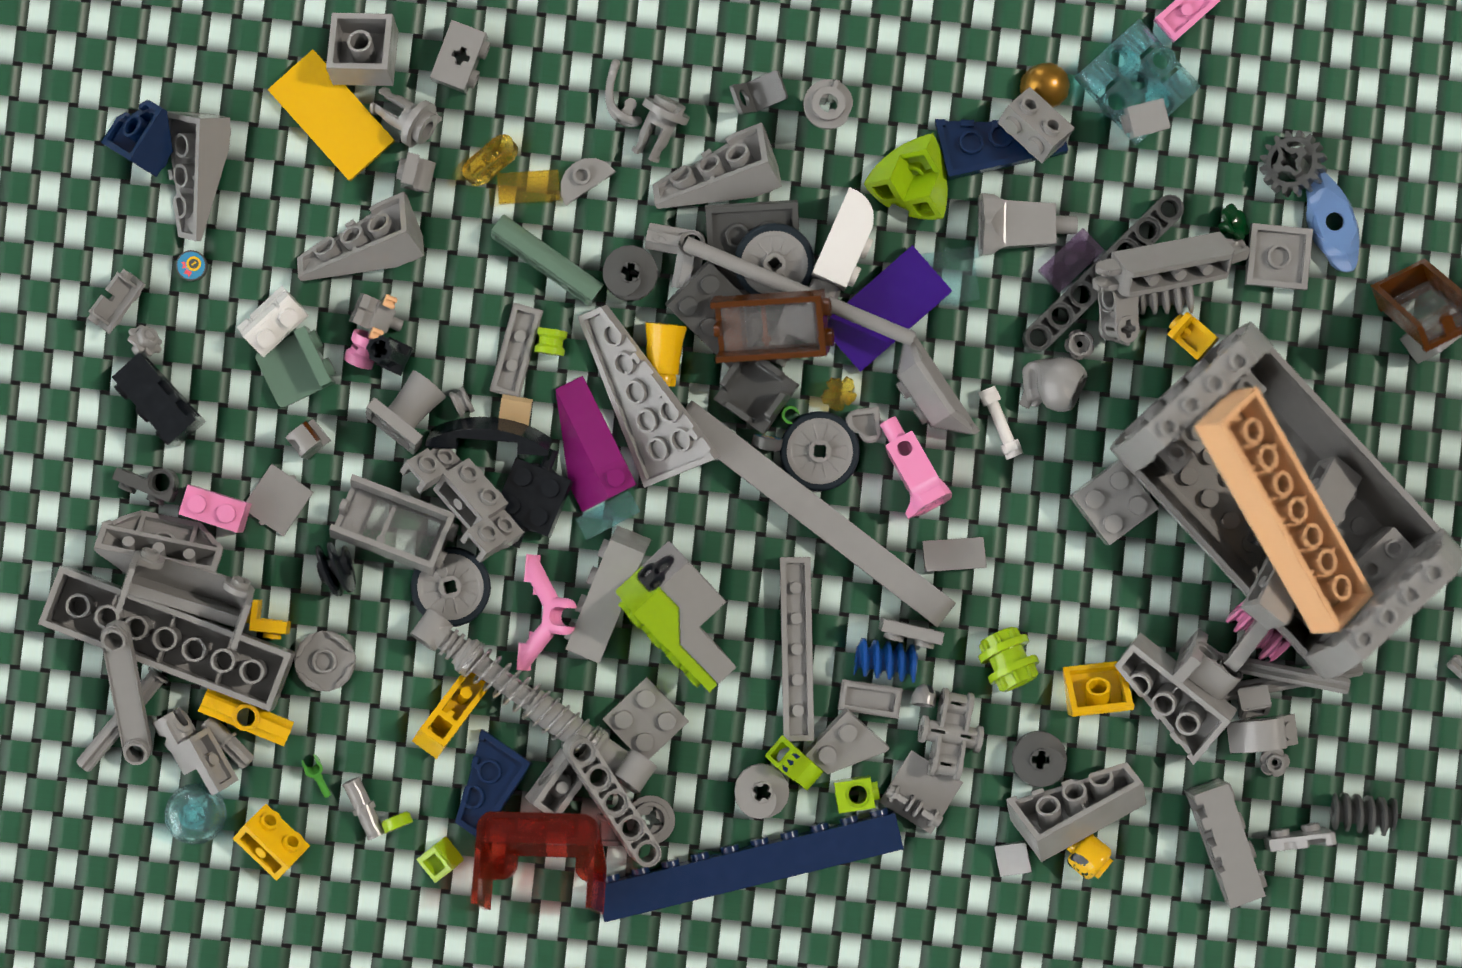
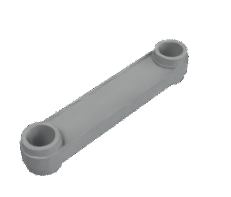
M115 620L105 626L101 634V643L123 756L128 763L140 765L148 760L153 745L131 630L125 622ZM110 633L119 634L122 640L114 639ZM132 746L140 747L143 752L134 750Z

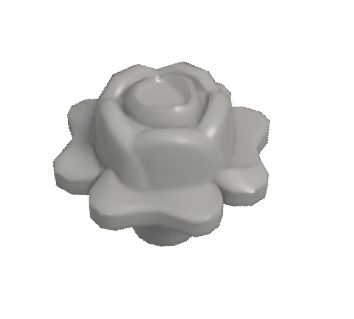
M139 325L137 328L129 329L128 333L130 336L128 341L133 344L132 352L135 355L140 352L150 357L153 353L161 352L160 345L162 340L154 328Z

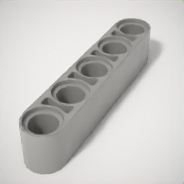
M582 735L569 736L563 744V753L629 856L643 867L656 865L660 861L662 854L658 842L596 746ZM580 743H585V753L581 757L575 758L573 755L574 748ZM601 768V779L591 783V772ZM612 794H617V804L612 808H607V798ZM633 819V829L628 833H623V824L627 820ZM645 844H650L649 854L646 857L640 858V848Z

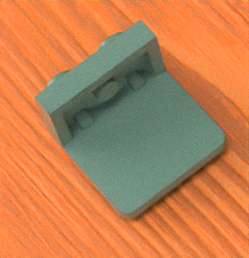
M306 326L295 330L294 335L282 340L265 357H262L258 352L255 356L278 406L283 408L336 383L333 378L336 371L328 357L324 359L319 349L323 344L316 330L310 331V328Z

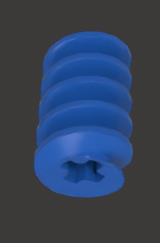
M861 638L856 648L853 675L855 676L858 668H862L863 677H867L870 670L874 669L875 678L879 679L882 672L886 671L888 680H891L895 672H898L901 682L904 681L907 674H910L912 683H915L918 665V654L915 645L910 644L905 652L903 643L898 642L895 649L892 650L891 642L886 641L882 649H880L878 640L874 639L871 646L868 647L866 638Z

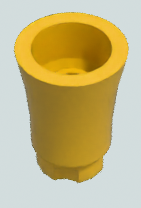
M645 322L647 339L646 357L668 387H675L676 375H679L680 357L687 326Z

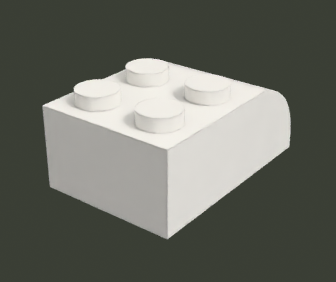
M849 187L811 274V278L833 284L843 292L847 285L853 287L861 270L860 267L856 266L859 257L865 259L873 243V239L868 238L874 223L873 209L868 199L859 191Z

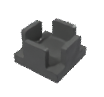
M767 360L734 362L721 380L720 385L722 388L714 400L765 435L797 390L799 384Z

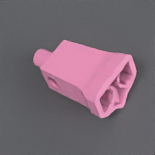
M896 416L881 423L880 427L889 441L885 445L886 452L910 494V504L905 513L907 518L910 519L923 515L949 501L952 498V492L938 477L913 431L905 434Z

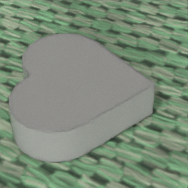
M879 406L857 409L847 414L845 421L848 427L854 433H858L864 442L874 443L880 439L882 428L880 427Z

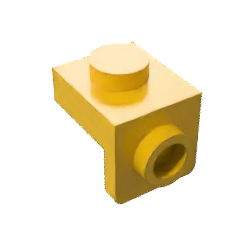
M1186 312L1184 315L1179 314L1169 325L1171 330L1167 334L1197 361H1200L1220 339L1189 312Z
M252 600L246 623L250 624L249 631L263 632V638L281 639L282 634L290 633L291 621L261 618L263 600Z

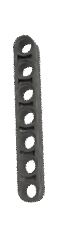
M1170 194L1156 201L1025 330L1022 337L1025 348L1030 352H1041L1060 337L1098 299L1099 291L1095 290L1092 284L1093 278L1096 277V263L1100 260L1110 259L1112 252L1117 251L1119 245L1122 244L1129 246L1130 249L1154 244L1182 216L1184 205L1181 199L1176 195ZM1163 202L1173 204L1175 207V215L1169 218L1162 214L1161 205ZM1142 223L1152 226L1154 233L1151 239H1145L1140 235L1139 226ZM1077 287L1087 290L1089 297L1086 303H1078L1074 299L1073 293ZM1059 308L1065 311L1067 315L1065 324L1058 325L1053 322L1051 315L1054 309ZM1033 330H1040L1045 335V342L1042 346L1038 347L1031 343L1030 333Z

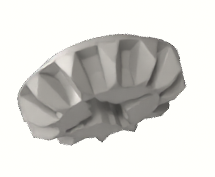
M653 795L643 796L633 802L634 807L642 816L649 815L653 807L656 808V818L663 822L664 825L660 823L653 824L649 830L658 843L666 840L675 826V813L671 805L663 798ZM633 819L626 821L629 832L634 827Z

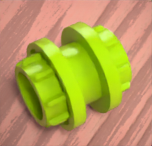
M1016 627L1000 630L986 637L979 644L981 654L978 655L981 664L990 662L994 672L987 678L990 684H996L1001 692H1008L1021 687L1037 678L1039 673L1036 665L1039 664L1037 655L1027 657L1023 648L1030 642L1027 634L1021 635Z

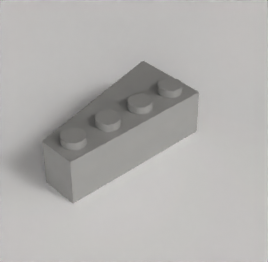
M617 526L610 541L603 540L597 555L602 558L599 568L593 566L586 582V584L591 585L587 596L584 594L580 596L577 609H575L580 614L576 623L570 621L569 626H573L575 629L572 634L564 636L565 639L569 640L565 650L600 663L622 611L618 605L622 600L615 591L640 568L641 561L651 542L650 538Z
M1140 632L1121 655L1115 667L1137 695L1143 697L1150 706L1152 714L1157 720L1160 719L1170 731L1169 735L1176 744L1182 746L1188 754V759L1194 765L1228 726L1237 709L1225 699L1219 700L1214 698L1187 678L1184 683H1181L1173 677L1177 661Z
M1127 762L1090 773L1088 778L1079 781H1073V779L1061 782L1062 786L1044 791L1043 788L1031 791L1032 795L1020 799L1014 796L1006 799L1011 822L1041 862L1146 805L1143 782Z
M1217 778L1184 790L1226 905L1232 909L1265 897L1263 888L1267 887V882L1262 870H1257L1254 858H1257L1252 842L1247 840L1244 831L1246 825L1241 813L1237 810L1234 801L1236 798L1230 783Z

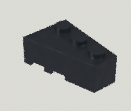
M139 352L112 376L117 383L114 386L116 391L124 399H131L136 405L135 411L145 422H150L157 430L156 434L167 445L180 446L206 422L143 353Z

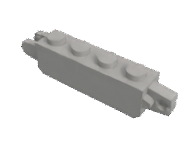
M1221 232L1115 251L1112 252L1110 259L1100 260L1096 263V273L1101 276L1093 278L1092 284L1093 288L1097 291L1118 290L1121 295L1130 298L1227 279L1231 264L1248 259L1250 248L1243 240L1226 239Z

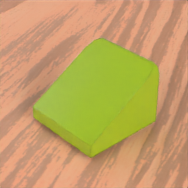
M444 837L416 860L434 883H436L463 862L464 858L451 841Z

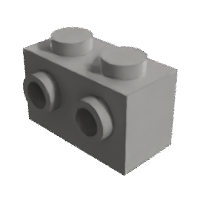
M1031 87L1007 106L997 122L1041 163L1062 147L1075 129Z

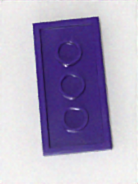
M912 245L847 303L910 329L948 296L952 290ZM834 314L828 322V328H833L834 343L860 372L896 341Z

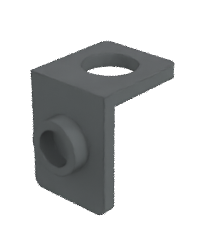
M778 70L747 83L729 86L740 115L756 113L788 99L785 85ZM739 92L743 94L746 106L742 103Z

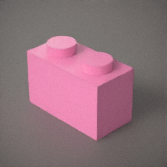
M187 485L178 514L236 533H243L251 503L195 485Z

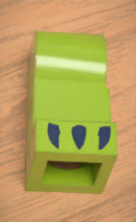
M783 735L765 754V757L775 767L792 780H795L807 791L823 773L814 762ZM786 747L790 748L785 756L778 761L777 755L779 751Z

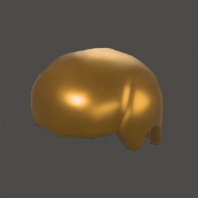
M1041 63L1029 68L1021 77L1020 92L1022 94L1031 87L1054 108L1059 106L1068 97L1070 82L1067 73L1062 67L1053 63Z

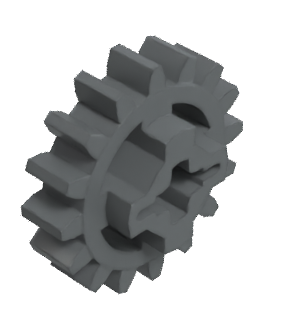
M1289 130L1285 131V138L1282 140L1277 135L1274 136L1276 144L1274 146L1265 145L1269 151L1268 155H1260V159L1266 163V165L1259 168L1260 172L1266 175L1263 181L1268 186L1272 185L1271 189L1276 194L1282 190V194L1288 198L1292 191L1298 197H1301L1302 189L1304 188L1311 193L1313 191L1311 184L1313 182L1321 184L1322 182L1318 174L1327 172L1326 167L1321 164L1328 160L1324 153H1320L1324 147L1320 142L1315 143L1316 139L1311 134L1305 138V134L1301 130L1297 131L1295 137H1293ZM1289 156H1291L1292 159L1295 160V163H1296L1295 166H1296L1297 169H1298L1297 172H1296V170L1292 167V165H1291V160L1289 159ZM1289 179L1297 180L1294 182H1286Z

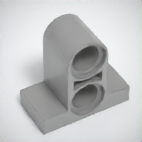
M1199 628L1180 648L1173 677L1181 683H1184L1188 678L1214 698L1223 700L1243 678V673L1240 669L1234 672L1223 664L1226 657L1207 643L1209 635Z

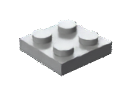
M1257 223L1250 224L1248 242L1250 252L1246 263L1244 285L1306 291L1308 289L1313 229Z
M882 617L878 627L880 631L884 632L883 637L886 639L903 642L904 637L913 638V644L933 649L934 644L942 645L945 634L938 630Z
M648 677L603 718V721L631 750L637 751L647 759H650L689 722Z

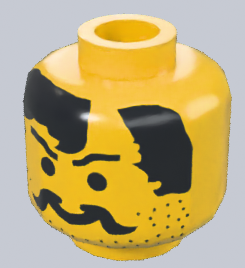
M1093 834L1066 849L1071 853L1067 859L1069 866L1085 879H1092L1094 876L1099 879L1113 862L1110 858L1111 849Z

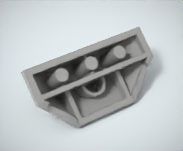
M915 335L911 346L903 344L896 375L900 382L896 386L905 399L910 397L916 405L913 412L923 425L927 422L933 428L968 435H975L980 432L917 336Z
M143 510L121 516L113 521L102 522L94 545L96 553L126 574L134 552L142 550L143 547L153 548L159 551L162 556L216 573L223 553V546L216 541L201 522Z

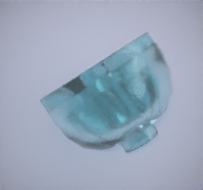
M202 783L187 784L176 790L168 799L164 811L165 824L170 834L177 840L190 845L204 844L217 837L224 828L227 819V810L222 795L217 793L211 796L206 785Z

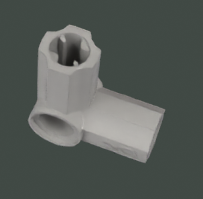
M650 222L645 240V249L677 255L671 287L681 288L703 265L702 258L683 251L688 236L696 235L701 242L706 244L707 239L701 232Z

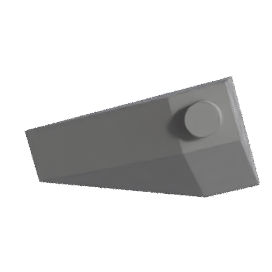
M167 111L173 149L171 153L173 169L168 170L169 180H174L177 193L173 199L178 237L192 241H201L229 151L231 136L230 117L206 113Z
M761 122L733 133L725 138L727 143L714 152L710 149L701 154L703 158L690 167L683 165L653 184L656 208L661 209L754 198L782 187L779 167L763 123Z
M401 192L376 203L369 208L371 213L356 223L354 220H351L345 224L347 229L337 237H326L298 256L299 280L307 281L395 268L424 256L423 235L406 193Z

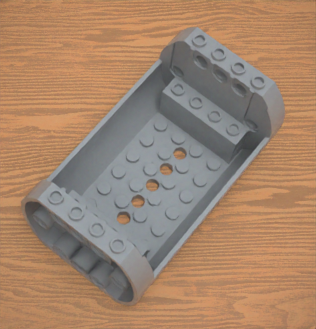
M1248 322L1213 347L1117 437L1110 450L1245 596H1247L1261 570L1267 554L1263 547L1252 544L1247 540L1251 526L1194 426L1230 390L1258 387L1308 478L1318 461L1333 456L1339 457L1363 477L1357 488L1358 494L1349 503L1345 511V519L1337 529L1374 595L1340 632L1312 634L1297 606L1294 609L1293 619L1286 626L1276 628L1321 678L1331 679L1349 671L1368 658L1454 578L1462 568V548L1423 510L1273 348V344L1252 322Z

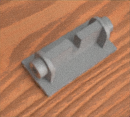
M124 268L120 273L116 272V275L105 288L107 292L112 294L111 298L108 299L101 294L91 309H89L88 312L90 314L87 319L99 325L110 334L122 321L123 315L132 303L139 298L146 284Z

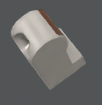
M315 419L302 423L286 436L287 441L294 447L299 456L307 460L331 441Z

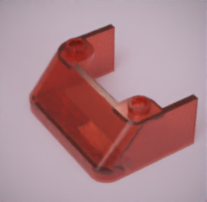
M497 811L487 812L480 817L476 831L471 895L472 905L483 910H491L493 880H506L512 877L518 867V856L576 858V873L580 879L587 882L585 908L597 914H604L607 864L600 827L594 818L587 814Z

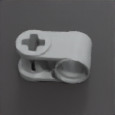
M1118 290L1099 291L1100 335L1105 340L1114 341L1118 339L1125 343L1133 342L1137 338L1140 329L1138 318L1139 296L1129 298L1121 295ZM1124 326H1131V329H1127V328H1123V327H1124ZM1107 327H1112V328H1115V329H1114V330H1108Z

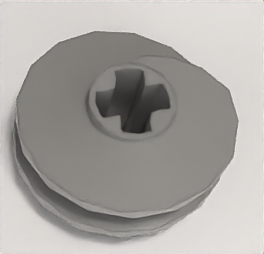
M764 763L751 765L740 773L735 782L734 795L736 803L741 811L751 818L764 819L773 817L781 812L787 804L789 797L788 781L784 774L773 765ZM763 784H767L769 786L767 788V791L770 792L769 796L762 795L760 799L755 797L757 792L753 790L756 785L762 787Z

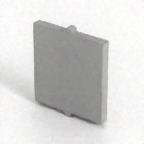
M271 464L246 502L251 503L249 514L260 520V525L266 524L284 536L314 492L298 482L295 475L289 476Z

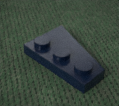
M481 729L476 754L473 756L471 763V772L467 786L464 788L455 821L456 824L479 840H483L533 764L495 736Z

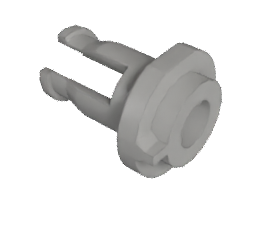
M821 80L808 89L804 98V112L807 119L814 126L825 130L836 129L846 123L853 106V99L848 88L839 80ZM826 102H836L837 108L830 109L829 112L823 111L820 107V104H826Z
M388 87L380 88L378 93L404 109L400 117L395 116L374 102L370 103V113L381 116L386 123L400 130L401 142L408 147L425 143L433 134L436 125L442 121V117L436 113V106L431 102L424 100L416 105L403 96L391 93Z
M656 93L654 98L645 97L642 103L650 111L640 130L639 140L636 146H633L632 151L636 154L643 153L656 125L662 128L648 160L659 163V156L667 146L677 123L687 125L690 117L684 113L686 109L684 105Z

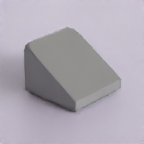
M1266 684L1238 689L1237 707L1239 719L1269 714L1272 702Z
M1024 840L994 846L1000 877L1032 872L1027 845Z

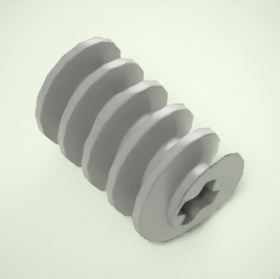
M1193 285L1139 296L1138 308L1141 315L1145 314L1147 306L1151 307L1153 315L1157 314L1159 306H1163L1165 314H1169L1171 305H1175L1178 314H1181L1183 305H1187L1189 313L1194 311Z

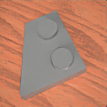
M845 708L804 753L828 775L885 753L890 748L888 744Z
M1319 823L1301 825V830L1290 832L1289 828L1271 830V836L1263 837L1265 849L1270 852L1309 848L1310 845L1326 843L1327 846L1337 844L1335 832L1324 826L1320 827Z

